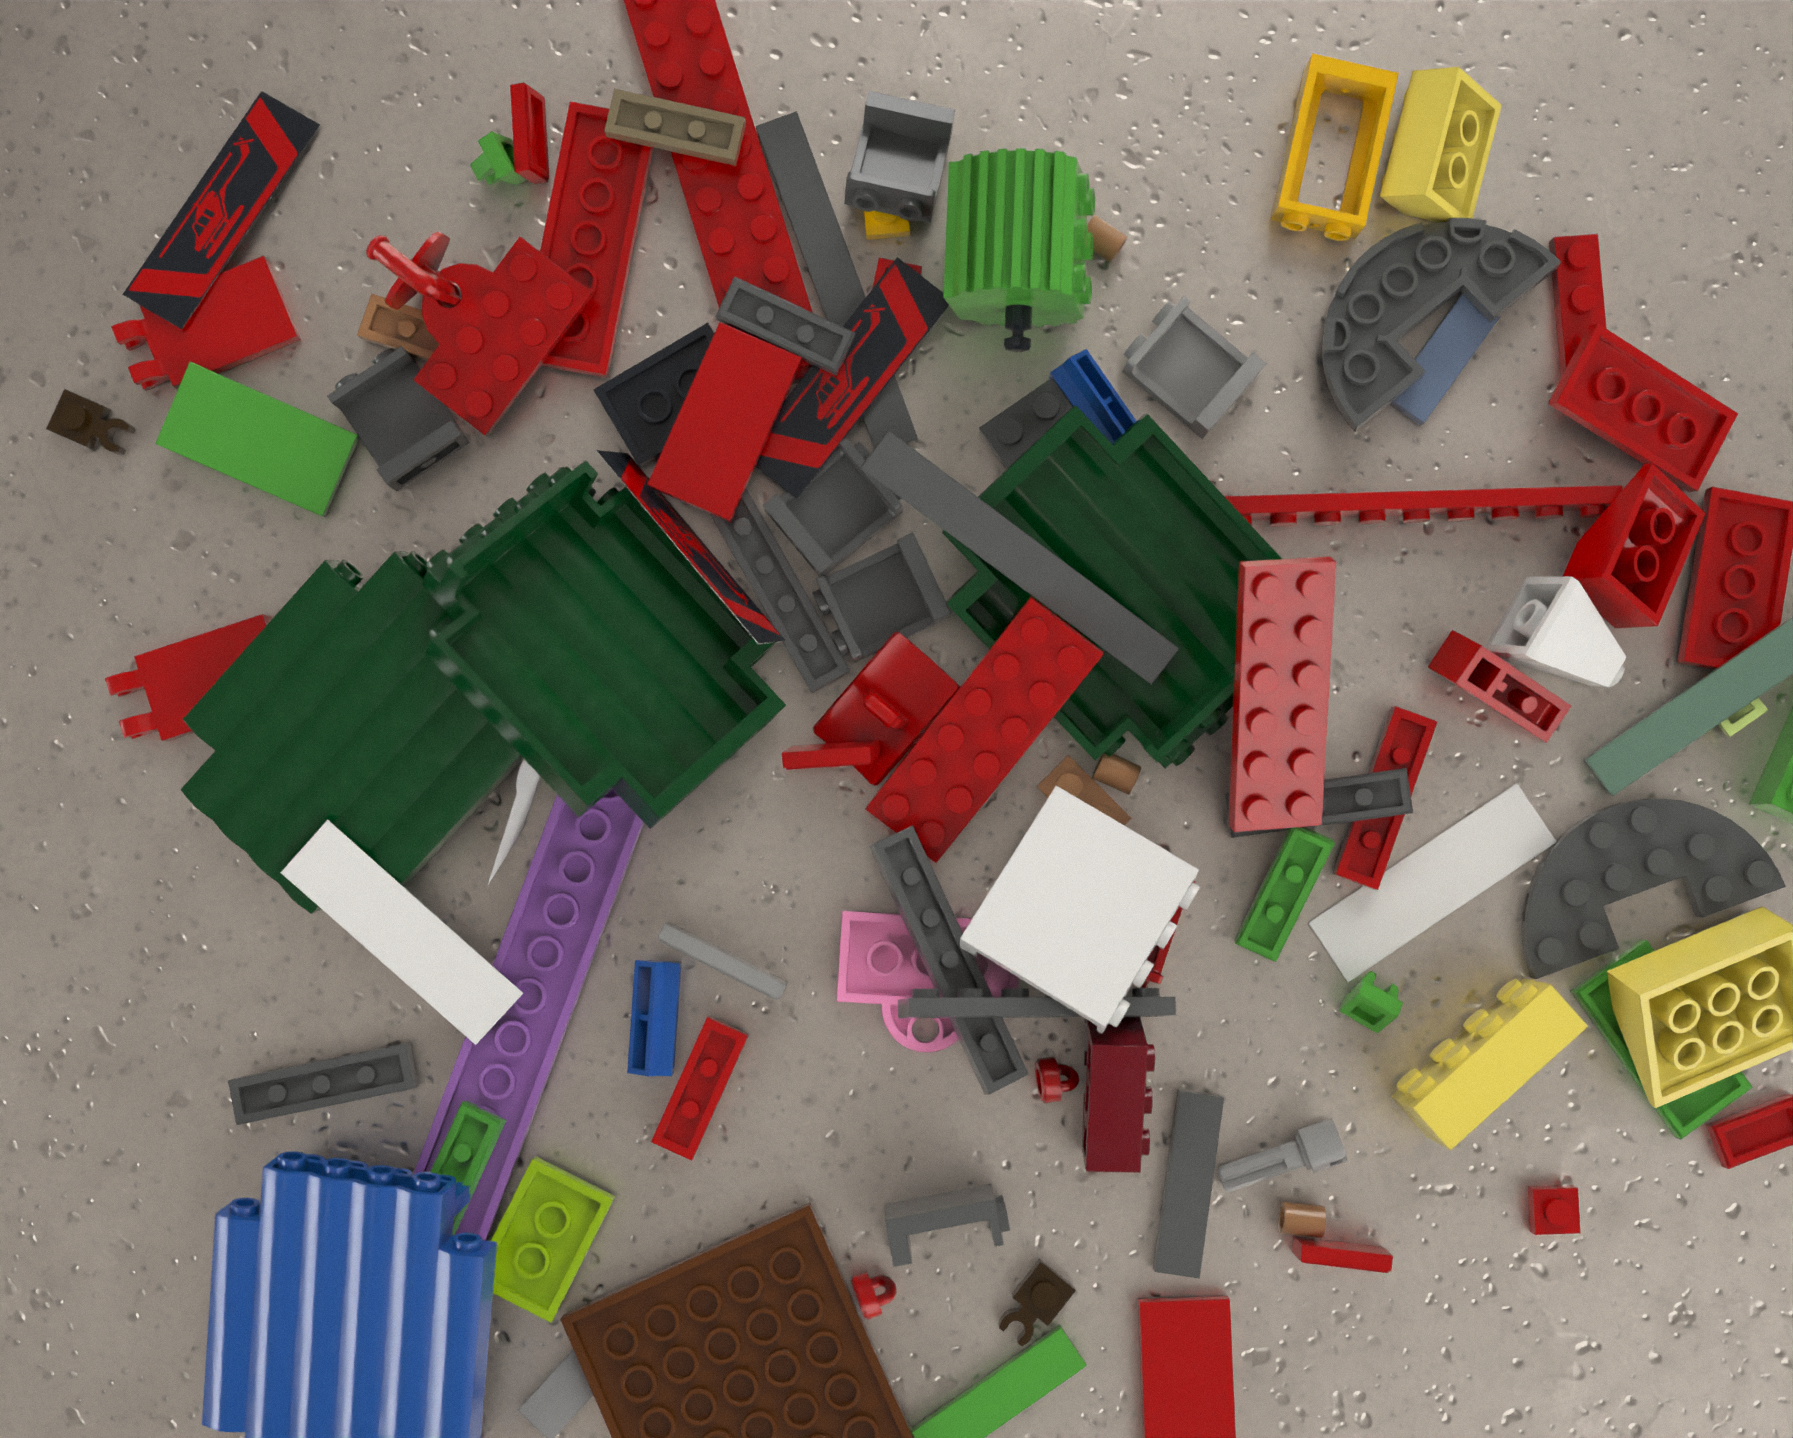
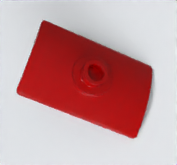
M895 632L813 726V732L826 743L879 740L880 756L869 765H853L870 784L878 786L922 736L959 689L960 685L900 632Z

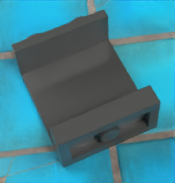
M402 346L397 350L391 348L381 352L373 359L371 367L359 375L352 373L345 376L335 385L336 390L327 395L331 403L342 411L357 435H360L359 438L379 466L376 470L384 482L395 491L400 490L470 443L446 406L413 381L421 369Z

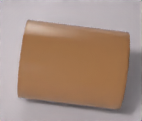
M1094 215L1088 223V232L1093 233L1094 252L1111 263L1128 237L1097 215Z
M1104 753L1099 758L1092 778L1129 795L1140 774L1141 766L1115 754L1109 757Z
M1284 1201L1281 1203L1279 1211V1231L1281 1234L1323 1237L1326 1226L1324 1206Z

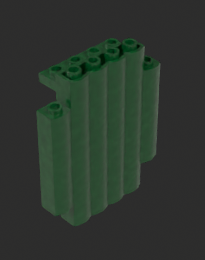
M1075 405L978 497L1179 648L1155 681L1150 684L1045 606L1103 651V656L1055 714L1054 718L1094 760L1104 753L1109 757L1125 743L1126 739L1122 735L1129 730L1141 743L1144 750L1165 769L1171 763L1178 766L1194 752L1195 747L1192 744L1205 732L1209 736L1214 734L1227 722L1229 717L1226 713L1233 707L1239 562L1278 560L1282 558L1148 414H1143L1112 444ZM942 530L945 537L978 570L946 600V604L990 649L1032 595L945 530Z
M585 460L574 470L567 466L560 468L551 476L546 472L542 473L527 487L526 491L528 494L518 501L513 497L505 501L494 512L493 516L495 519L484 527L480 523L475 524L462 535L459 540L461 545L450 553L446 549L439 551L426 563L424 568L427 570L422 586L455 621L447 617L430 631L428 636L431 640L425 653L579 818L613 789L635 814L652 829L773 720L786 706L751 668L769 652L776 642L758 644L627 487L620 491L613 487L596 502L588 492L598 473Z
M394 551L365 585L361 582L364 578L363 574L346 560L341 562L339 560H325L183 718L188 727L201 740L212 747L215 752L180 790L198 810L215 822L228 839L243 849L263 872L277 881L291 899L310 914L322 909L281 872L327 820L405 887L523 759L513 746L426 655L425 652L431 640L428 636L430 631L447 617H450L453 621L455 620L422 586L427 570L424 568L427 561L414 551L410 553L407 551Z

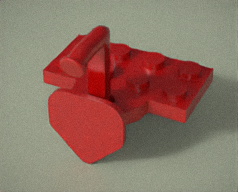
M440 231L433 233L423 243L412 260L389 244V239L386 236H376L367 246V257L370 260H377L398 277L385 298V304L390 308L398 310L417 293L423 295L422 316L428 332L439 343L437 349L413 381L483 435L489 436L593 297L594 293L520 236L494 272L477 264L458 263L439 271V266L450 242V238ZM441 302H445L447 304L456 306L452 308H446L442 305Z

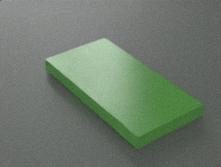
M189 362L155 444L326 517L360 435L193 362Z
M1641 939L1574 987L1570 992L1646 1096L1612 1010L1607 976L1608 970L1654 952L1649 942ZM1741 1071L1654 1109L1675 1138L1681 1140L1753 1087Z

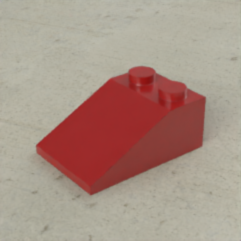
M1653 463L1644 464L1577 542L1563 576H1572L1580 582L1600 616L1615 629L1658 626L1706 513Z

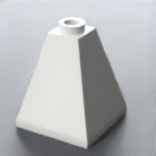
M1572 576L1526 577L1485 645L1486 649L1505 661L1589 686L1612 687L1619 682L1625 671V667L1622 665L1626 659L1625 653L1580 582Z

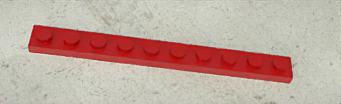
M1623 486L1224 497L1251 526L1253 525L1252 520L1270 519V526L1284 527L1296 525L1297 519L1314 518V525L1340 524L1341 517H1358L1359 524H1378L1386 522V516H1403L1404 523H1420L1430 521V515H1447V521L1461 522L1474 520L1475 514L1491 513V520L1500 521L1517 519L1520 512H1535L1536 519L1563 517V511H1580L1581 518L1600 517L1623 490Z

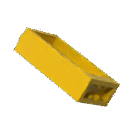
M1312 53L1303 70L1270 220L1279 221L1282 227L1293 231H1305L1307 228L1323 231L1324 236L1332 240L1347 241L1350 238L1356 239L1366 225L1399 75L1398 72ZM1327 92L1358 99L1362 104L1339 211L1300 203L1298 199L1322 94Z

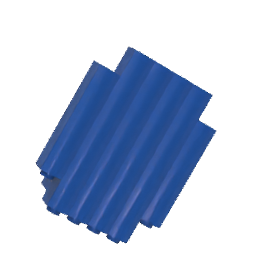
M297 1151L283 1152L263 1167L261 1204L254 1198H237L215 1214L202 1425L220 1432H245V1438H481L497 1242L482 1240L480 1235L474 1233L453 1235L454 1217L470 1202L469 1186L462 1185V1182H456V1178L450 1175L432 1172H420L412 1175V1171L405 1168H394L387 1165L369 1167L367 1163L360 1161H349L342 1158L325 1160L320 1155L305 1154Z

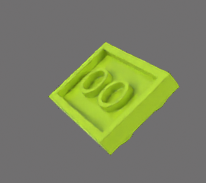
M537 1156L533 1157L491 1240L497 1242L493 1294L552 1323L616 1196Z

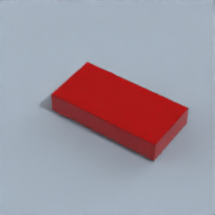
M524 82L510 85L515 172L533 184L547 183L549 179L545 97Z
M879 740L791 746L782 752L783 768L792 770L869 765L880 756Z
M1785 1094L1706 1124L1722 1167L1730 1169L1793 1145V1094Z
M1293 1236L1292 1252L1302 1263L1382 1273L1392 1271L1393 1255L1381 1246Z

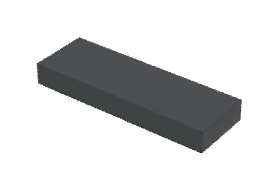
M735 276L715 316L718 321L802 357L803 361L835 376L838 375L856 337L855 332Z

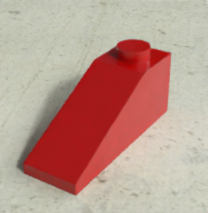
M1454 630L1450 632L1428 665L1429 669L1545 743L1548 742L1572 707L1482 645Z

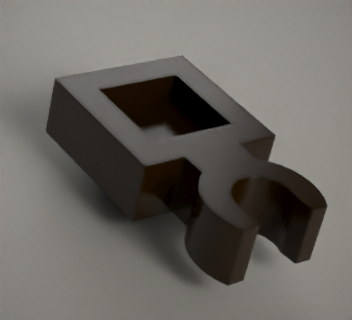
M64 389L46 427L47 430L92 450L99 438L100 444L105 449L118 455H124L126 450L114 443V434L119 430H125L128 433L134 434L136 430L131 424L122 419L113 418L107 420L111 409Z
M1039 1258L1012 1293V1298L1020 1303L1017 1308L1005 1311L1001 1315L998 1323L999 1329L1004 1332L1011 1322H1021L1024 1325V1329L1018 1335L1017 1343L1021 1346L1026 1345L1033 1336V1323L1037 1318L1049 1326L1075 1293V1287Z

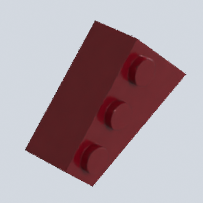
M1123 1017L1117 1028L1108 1024L1103 1034L1096 1031L1098 1027L1096 1024L1085 1018L1084 1022L1087 1024L1088 1050L1084 1051V1066H1087L1086 1088L1085 1093H1083L1082 1153L1085 1170L1087 1172L1140 1173L1141 1156H1149L1150 1132L1149 1128H1143L1144 1114L1152 1113V1087L1146 1086V1073L1154 1072L1155 1069L1154 1044H1147L1140 1017Z

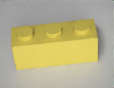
M1460 67L1412 71L1409 86L1403 98V109L1398 128L1393 136L1392 151L1387 170L1382 178L1380 197L1402 214L1435 223L1447 222L1449 218H1473L1502 105Z

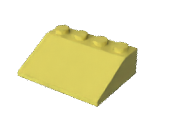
M1763 906L1607 971L1612 1010L1648 1101L1654 1108L1793 1049V925Z

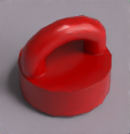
M1054 1056L1038 1058L1035 1062V1079L1041 1102L1061 1101L1062 1092L1072 1091L1079 1084V1075L1076 1070L1068 1065H1057ZM1060 1076H1065L1068 1080L1061 1081Z
M866 1271L853 1276L852 1280H850L864 1319L867 1318V1320L882 1315L880 1307L890 1303L897 1293L895 1282L885 1275L869 1278ZM884 1287L885 1292L876 1296L874 1289Z

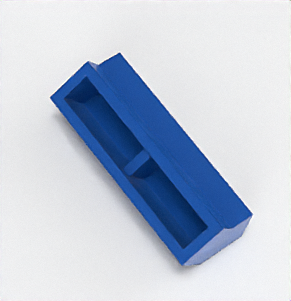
M1087 349L1069 357L1062 365L1050 372L1049 379L1053 378L1071 405H1076L1112 444L1136 422L1134 416Z
M635 960L627 1073L671 1077L674 1074L682 961Z

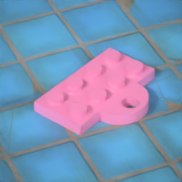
M843 910L837 1002L882 1004V1016L889 1033L897 1042L911 1050L936 1052L954 1044L959 1038L949 1018H933L938 1024V1033L930 1041H920L913 1035L912 1025L918 1018H898L899 999L912 998V989H935L901 914ZM956 917L963 933L973 918ZM979 953L976 957L974 956L993 997H1001V989L1018 988L1019 977Z

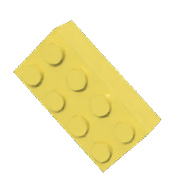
M1522 978L1520 981L1514 979L1508 982L1498 991L1496 996L1499 1000L1487 1011L1480 1009L1472 1014L1463 1024L1466 1030L1453 1041L1446 1039L1430 1053L1432 1060L1420 1071L1418 1069L1409 1071L1398 1081L1396 1086L1399 1090L1391 1096L1392 1099L1427 1138L1451 1151L1588 1027L1551 984Z

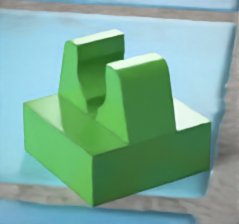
M491 131L478 140L483 153L470 164L478 181L481 182L486 179L489 185L504 181L518 186L527 180L515 172L514 148L511 138Z
M1370 971L1344 996L1339 1011L1370 1030L1379 1033L1399 1016L1403 1002L1398 1000L1399 990L1393 983L1384 991L1374 986L1377 974Z

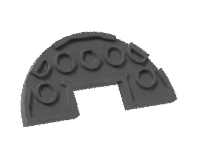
M1449 218L1447 222L1423 225L1422 222L1400 229L1373 245L1353 264L1339 284L1330 304L1322 338L1324 373L1330 393L1343 418L1353 431L1356 432L1423 378L1426 371L1398 341L1458 292L1461 291L1491 323L1559 267L1561 261L1536 240L1517 230H1513L1511 233L1501 228L1486 225V220L1472 218Z
M1639 799L1611 805L1588 815L1569 828L1559 837V842L1552 848L1545 860H1541L1527 891L1529 897L1525 921H1522V946L1530 978L1538 979L1619 949L1603 906L1678 878L1682 879L1695 916L1702 918L1786 887L1774 862L1758 841L1734 821L1714 810L1698 804L1672 799Z

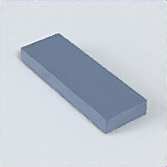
M1462 293L1415 357V360L1426 371L1423 378L1396 398L1390 405L1418 425L1424 424L1500 316L1490 323Z

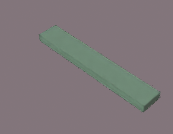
M1793 617L1585 758L1584 761L1610 796H1614L1792 675Z

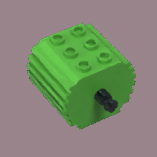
M1006 148L998 149L997 152H989V150L980 151L979 155L974 156L970 153L964 155L963 159L958 162H949L943 297L960 320H971L990 326L991 324L1005 326L1007 330H1011L1012 336L1004 338V347L1008 351L1023 352L1031 348V339L1023 336L1024 331L1032 329V326H1061L1062 323L1075 324L1077 320L1084 318V304H1091L1092 280L1091 277H1086L1085 264L1086 260L1093 259L1094 253L1093 233L1088 232L1087 216H1094L1095 190L1090 188L1089 174H1083L1077 158L1067 156L1065 152L1055 151V153L1046 152L1045 149L1026 151L1025 148H1016V151H1008Z

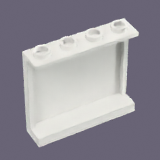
M1055 786L961 936L960 947L975 957L979 953L1096 1024L1098 1026L1096 1031L1103 1034L1108 1024L1117 1028L1131 1003L1124 1000V997L1131 985L1134 984L1141 988L1154 964L1147 959L1155 945L1164 949L1178 925L1170 920L1178 907L1187 911L1200 889V886L1193 883L1199 869L1067 791Z

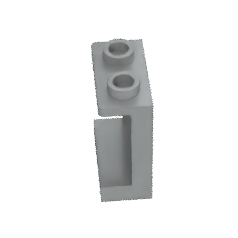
M1183 296L1176 305L1168 301L1152 320L1157 327L1147 339L1140 334L1123 354L1129 360L1122 372L1203 439L1260 373L1266 363L1255 353L1246 357L1188 307L1191 301Z

